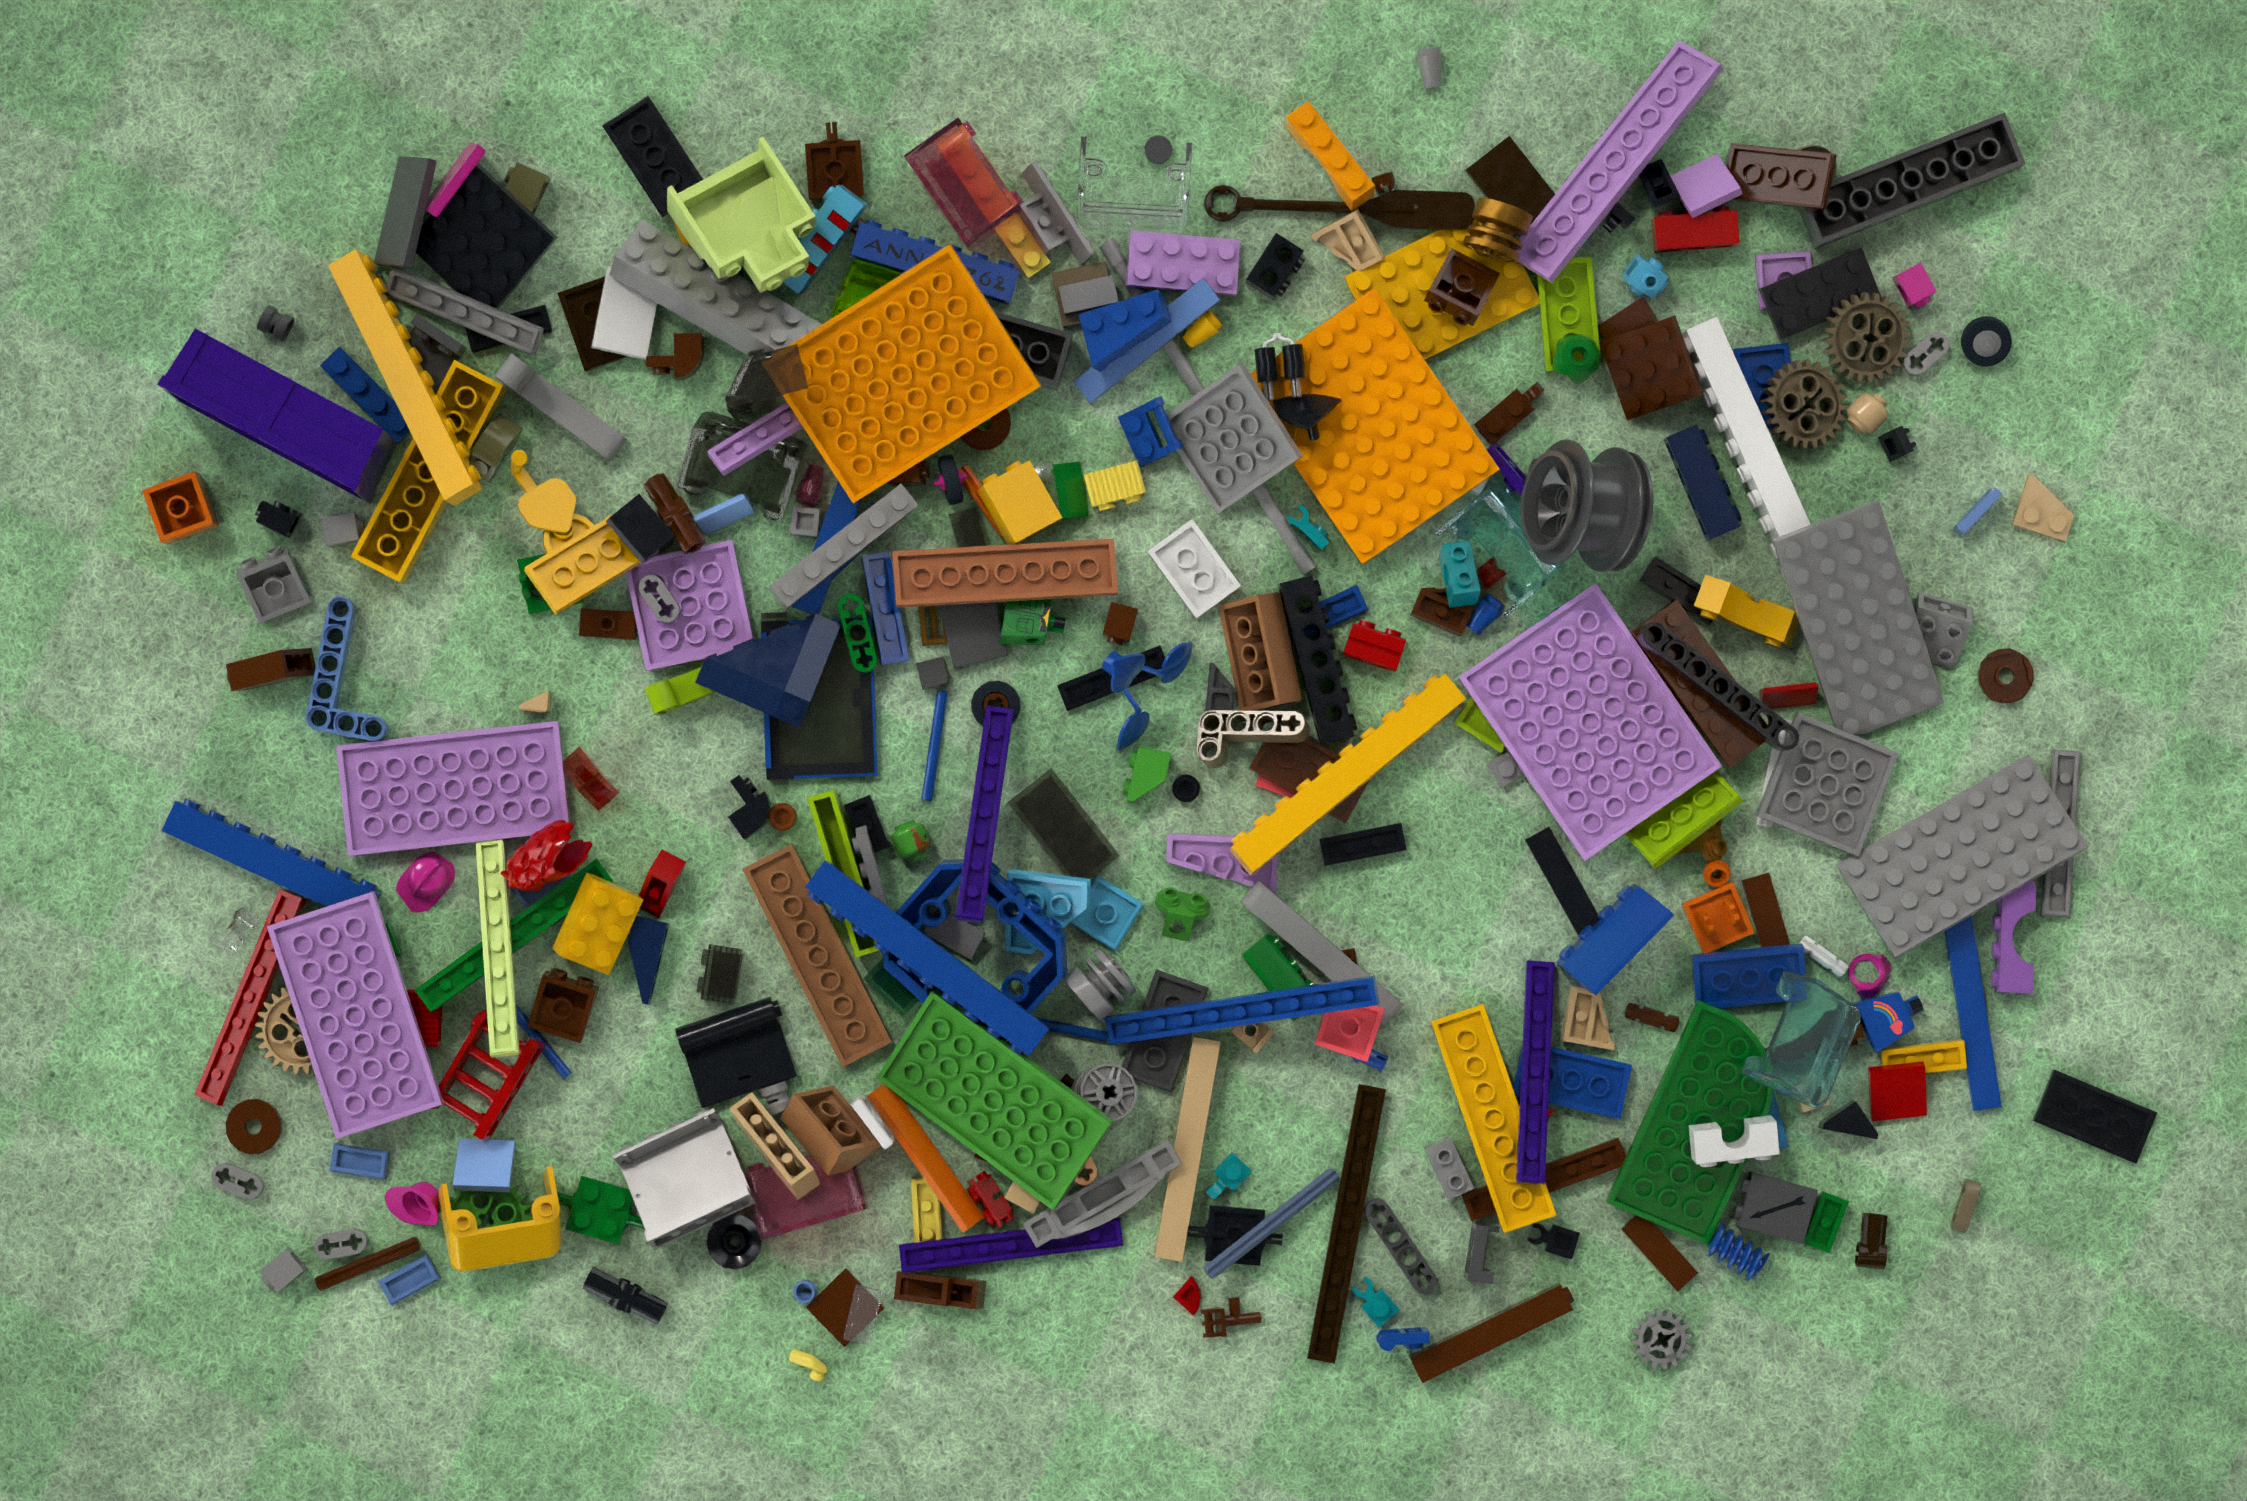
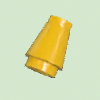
M1208 310L1191 324L1182 338L1193 349L1195 346L1219 333V329L1223 324L1211 310Z

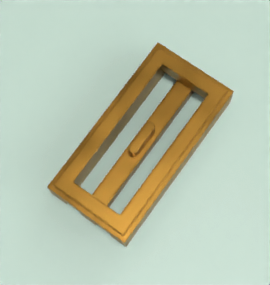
M924 606L918 607L922 646L947 644L944 625V638H938L935 606H929L933 639L929 640L927 639Z

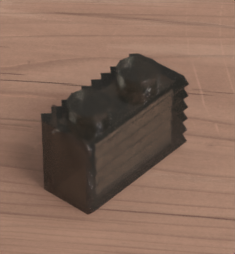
M709 944L708 949H703L701 965L706 966L704 977L699 976L697 993H701L702 1000L728 1004L736 1003L744 949Z

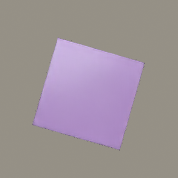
M1718 154L1671 175L1680 194V200L1692 218L1742 195L1741 187Z
M1811 251L1755 255L1759 311L1767 310L1759 289L1812 268Z

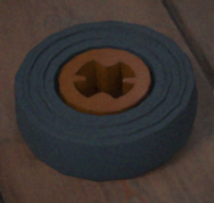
M989 681L981 685L974 692L971 710L975 720L980 725H984L988 702L990 700L995 701L997 698L1003 701L1000 703L1004 705L1003 708L1014 709L1012 724L1018 718L1021 709L1020 698L1016 690L1008 683Z

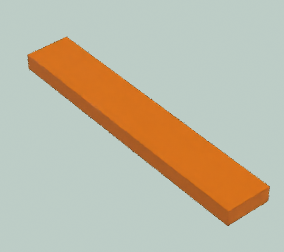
M884 1084L868 1094L867 1097L962 1233L982 1220L984 1216L900 1096Z

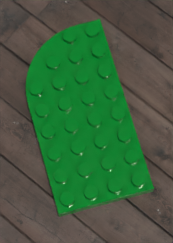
M1697 999L1606 1199V1202L1610 1205L1706 1245L1709 1244L1748 1158H1745L1744 1162L1737 1164L1721 1161L1712 1167H1701L1700 1164H1696L1691 1158L1688 1125L1716 1122L1721 1128L1724 1141H1737L1744 1133L1745 1118L1768 1115L1773 1095V1075L1767 1053L1757 1036L1737 1017Z

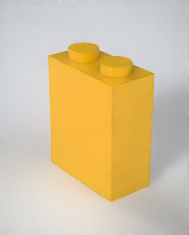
M1019 460L1005 468L1007 472L999 477L996 473L982 480L983 485L977 490L1007 545L1019 544L1053 526L1062 519L1060 512L1030 460L1023 464Z

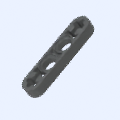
M1380 1198L1370 1200L1365 1206L1367 1219L1411 1285L1420 1293L1431 1292L1437 1283L1434 1272L1389 1205ZM1373 1204H1376L1378 1207L1383 1205L1385 1209L1382 1210V1214L1386 1220L1389 1216H1392L1393 1221L1385 1223L1381 1229H1378L1377 1224L1382 1222L1377 1216H1370V1213L1373 1211L1371 1206ZM1390 1226L1398 1227L1401 1232L1400 1238L1395 1242H1390L1385 1238V1231ZM1406 1249H1411L1416 1254V1260L1411 1265L1403 1264L1400 1259L1401 1253ZM1421 1262L1424 1264V1267L1419 1268L1425 1276L1429 1274L1431 1276V1279L1428 1281L1430 1285L1427 1288L1424 1285L1417 1286L1419 1277L1415 1272L1411 1276L1408 1273L1409 1270L1415 1269Z

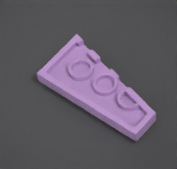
M1167 833L1166 862L1199 872L1209 873L1223 879L1240 882L1251 887L1260 880L1276 894L1278 855L1250 876L1230 852L1231 846L1234 845L1231 840L1236 836Z

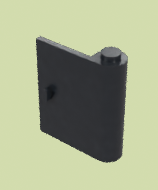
M770 996L675 1028L680 1048L686 1057L701 1108L797 1077L778 1018L783 1016L778 1000L772 1001Z

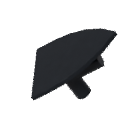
M1302 394L1300 398L1287 396L1273 400L1278 416L1291 425L1307 429L1310 440H1317L1320 437L1317 423L1341 402L1339 398L1319 394Z

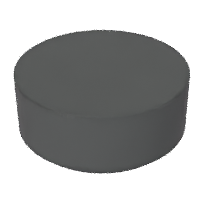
M1156 135L1146 142L1145 156L1150 162L1163 164L1170 159L1172 145L1166 137Z

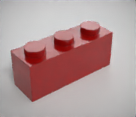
M1728 206L1715 207L1713 212L1702 213L1694 218L1691 217L1687 210H1685V214L1674 215V211L1658 212V216L1653 217L1651 220L1654 253L1737 247L1740 243L1737 210L1730 211Z

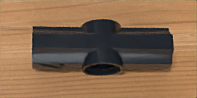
M594 1266L592 1267L582 1289L609 1301L608 1304L618 1310L629 1314L632 1312L656 1325L659 1324L668 1302L643 1291V1288L635 1283L634 1285L630 1284L631 1281L627 1279L616 1278Z

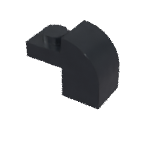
M738 775L730 782L746 804L728 816V818L742 838L746 840L762 829L767 823L771 802L765 791L756 797L754 792L757 791V788L749 777L743 779L741 775Z

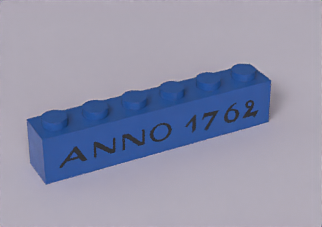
M866 220L865 224L860 222L850 258L904 273L943 247L935 245V240L919 236V240L908 237L909 232L897 228H893L892 232L881 229L882 224ZM952 245L985 298L1009 305L1020 270L1014 269L1015 264L999 260L998 264L988 261V256L973 252L972 256L961 253L962 248Z

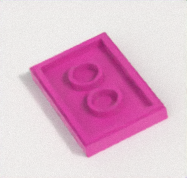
M469 142L429 196L425 212L434 217L440 215L486 153L485 149L478 144Z

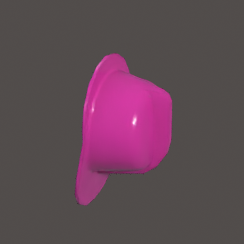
M434 851L423 853L415 859L401 875L396 886L397 893L411 912L420 913L427 911L438 902L454 881V865Z
M418 1182L410 1187H392L385 1195L388 1209L401 1221L425 1225H435L438 1222V1214L441 1211L438 1190L430 1183Z

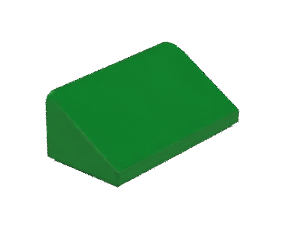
M1080 462L1053 464L1059 509L1062 516L1061 521L1088 517Z

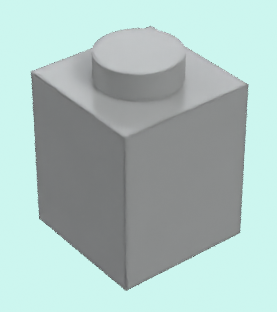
M354 512L321 518L325 543L330 548L358 543L365 530L363 518H358V514Z
M288 1248L260 1272L264 1275L262 1281L272 1291L275 1289L277 1292H280L308 1268L294 1251Z

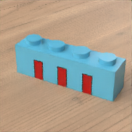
M837 185L835 188L831 186L822 198L825 201L819 210L815 208L812 211L816 216L815 228L803 238L797 237L809 255L808 268L802 275L795 278L791 276L783 281L784 284L797 294L805 292L868 206L867 203L843 185Z

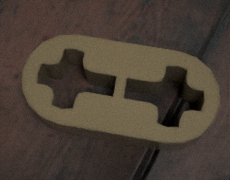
M1970 1179L1964 1181L1951 1220V1229L1962 1233L1967 1231L1981 1188L1979 1182Z

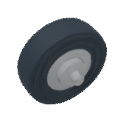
M1982 316L1972 320L1964 328L1961 336V347L1966 358L1972 363L1983 367L1993 366L2003 361L2010 352L2012 338L2008 327L2001 320L1991 316Z

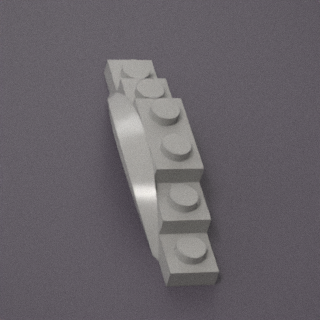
M1166 1140L1062 1200L1054 1210L1048 1208L1024 1222L1023 1225L1036 1248L1051 1239L1066 1238L1089 1231L1132 1208L1162 1181L1167 1172L1182 1163L1169 1140Z

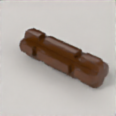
M1628 1003L1625 1009L1624 1017L1635 1021L1637 1018L1641 1023L1657 1028L1664 1026V1030L1675 1032L1679 1025V1017L1668 1014V1016H1665L1664 1012L1644 1006L1641 1009L1639 1008L1640 1005Z

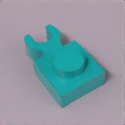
M1365 1276L1363 1279L1368 1285L1367 1289L1361 1292L1353 1286L1352 1290L1356 1296L1365 1298L1366 1301L1361 1307L1379 1328L1400 1309L1382 1288L1375 1293L1372 1281Z

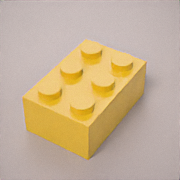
M586 872L552 948L561 957L610 975L643 899L634 891Z

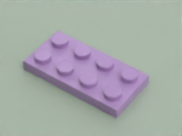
M1131 230L1129 232L1126 287L1186 292L1204 278L1217 295L1236 296L1240 240Z

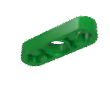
M848 593L840 598L838 609L853 666L858 671L870 672L876 667L878 658L865 607L858 595ZM851 598L853 602H858L859 607L855 608L856 617L862 614L863 621L855 620L849 624L846 623V618L851 619L849 610L843 609V605L847 604V599ZM855 625H862L866 630V635L861 641H854L850 636V630ZM869 641L870 648L864 647L866 655L872 656L873 660L869 662V667L864 668L863 664L857 663V659L861 658L860 649L854 651L853 645L859 646Z

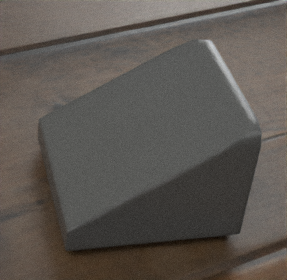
M943 657L916 663L922 690L950 684Z

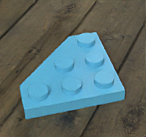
M1010 869L1007 872V881L1009 879L1014 881L1021 888L1020 893L1027 899L1032 898L1041 906V912L1048 918L1053 917L1063 928L1090 906L1091 879ZM1012 902L1007 903L1008 912L1013 915L1018 914L1019 909L1017 905ZM1006 924L1005 951L1032 955L1039 949L1013 924Z

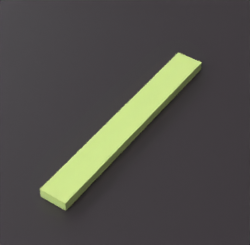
M504 839L476 842L490 1056L493 1058L519 1055L508 882L500 874L502 871L507 870Z

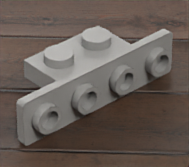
M1037 162L1031 163L1022 172V175L1035 195L1018 204L1015 209L1044 254L1066 243L1079 264L1083 265L1095 254L1090 241L1084 237L1077 226L1076 219L1062 203L1060 194L1053 189L1045 171L1039 167Z

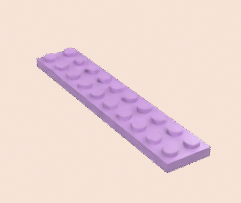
M1679 40L1530 225L1527 234L1521 236L1519 241L1523 243L1522 249H1513L1520 254L1517 262L1553 283L1722 72L1721 64Z

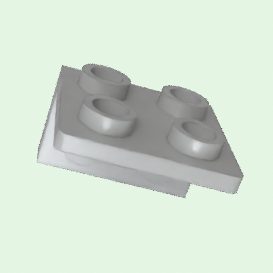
M1918 592L1915 601V613L1931 663L1953 669L1957 664L1972 625V607Z

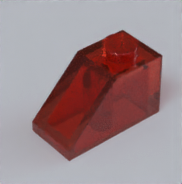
M580 747L563 761L564 773L577 790L598 811L619 793L611 781Z

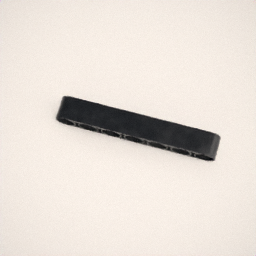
M1651 622L1639 629L1638 640L1643 647L1771 747L1778 751H1786L1797 746L1799 733L1795 727L1663 624ZM1650 627L1656 629L1659 634L1658 640L1655 643L1650 642L1646 637V632ZM1671 645L1678 646L1681 651L1680 657L1677 660L1672 659L1668 654V649ZM1693 662H1698L1702 666V674L1699 677L1693 676L1690 671V666ZM1715 679H1719L1724 683V691L1721 694L1713 691L1712 684ZM1738 696L1746 700V708L1743 711L1735 708L1734 701ZM1760 713L1765 714L1768 718V725L1764 729L1760 728L1756 722V718ZM1782 730L1790 735V742L1786 746L1782 745L1778 739V735Z

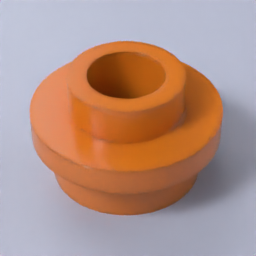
M1722 860L1709 862L1703 869L1705 882L1713 887L1724 886L1731 876L1728 864ZM1718 869L1721 870V872L1718 875H1712L1713 871Z

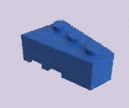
M1158 290L1078 314L1092 367L1099 372H1102L1107 368V365L1117 358L1123 357L1131 348L1141 341L1144 342L1171 322L1165 296Z

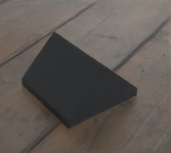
M640 494L606 520L608 525L641 563L669 548L675 538L673 532Z

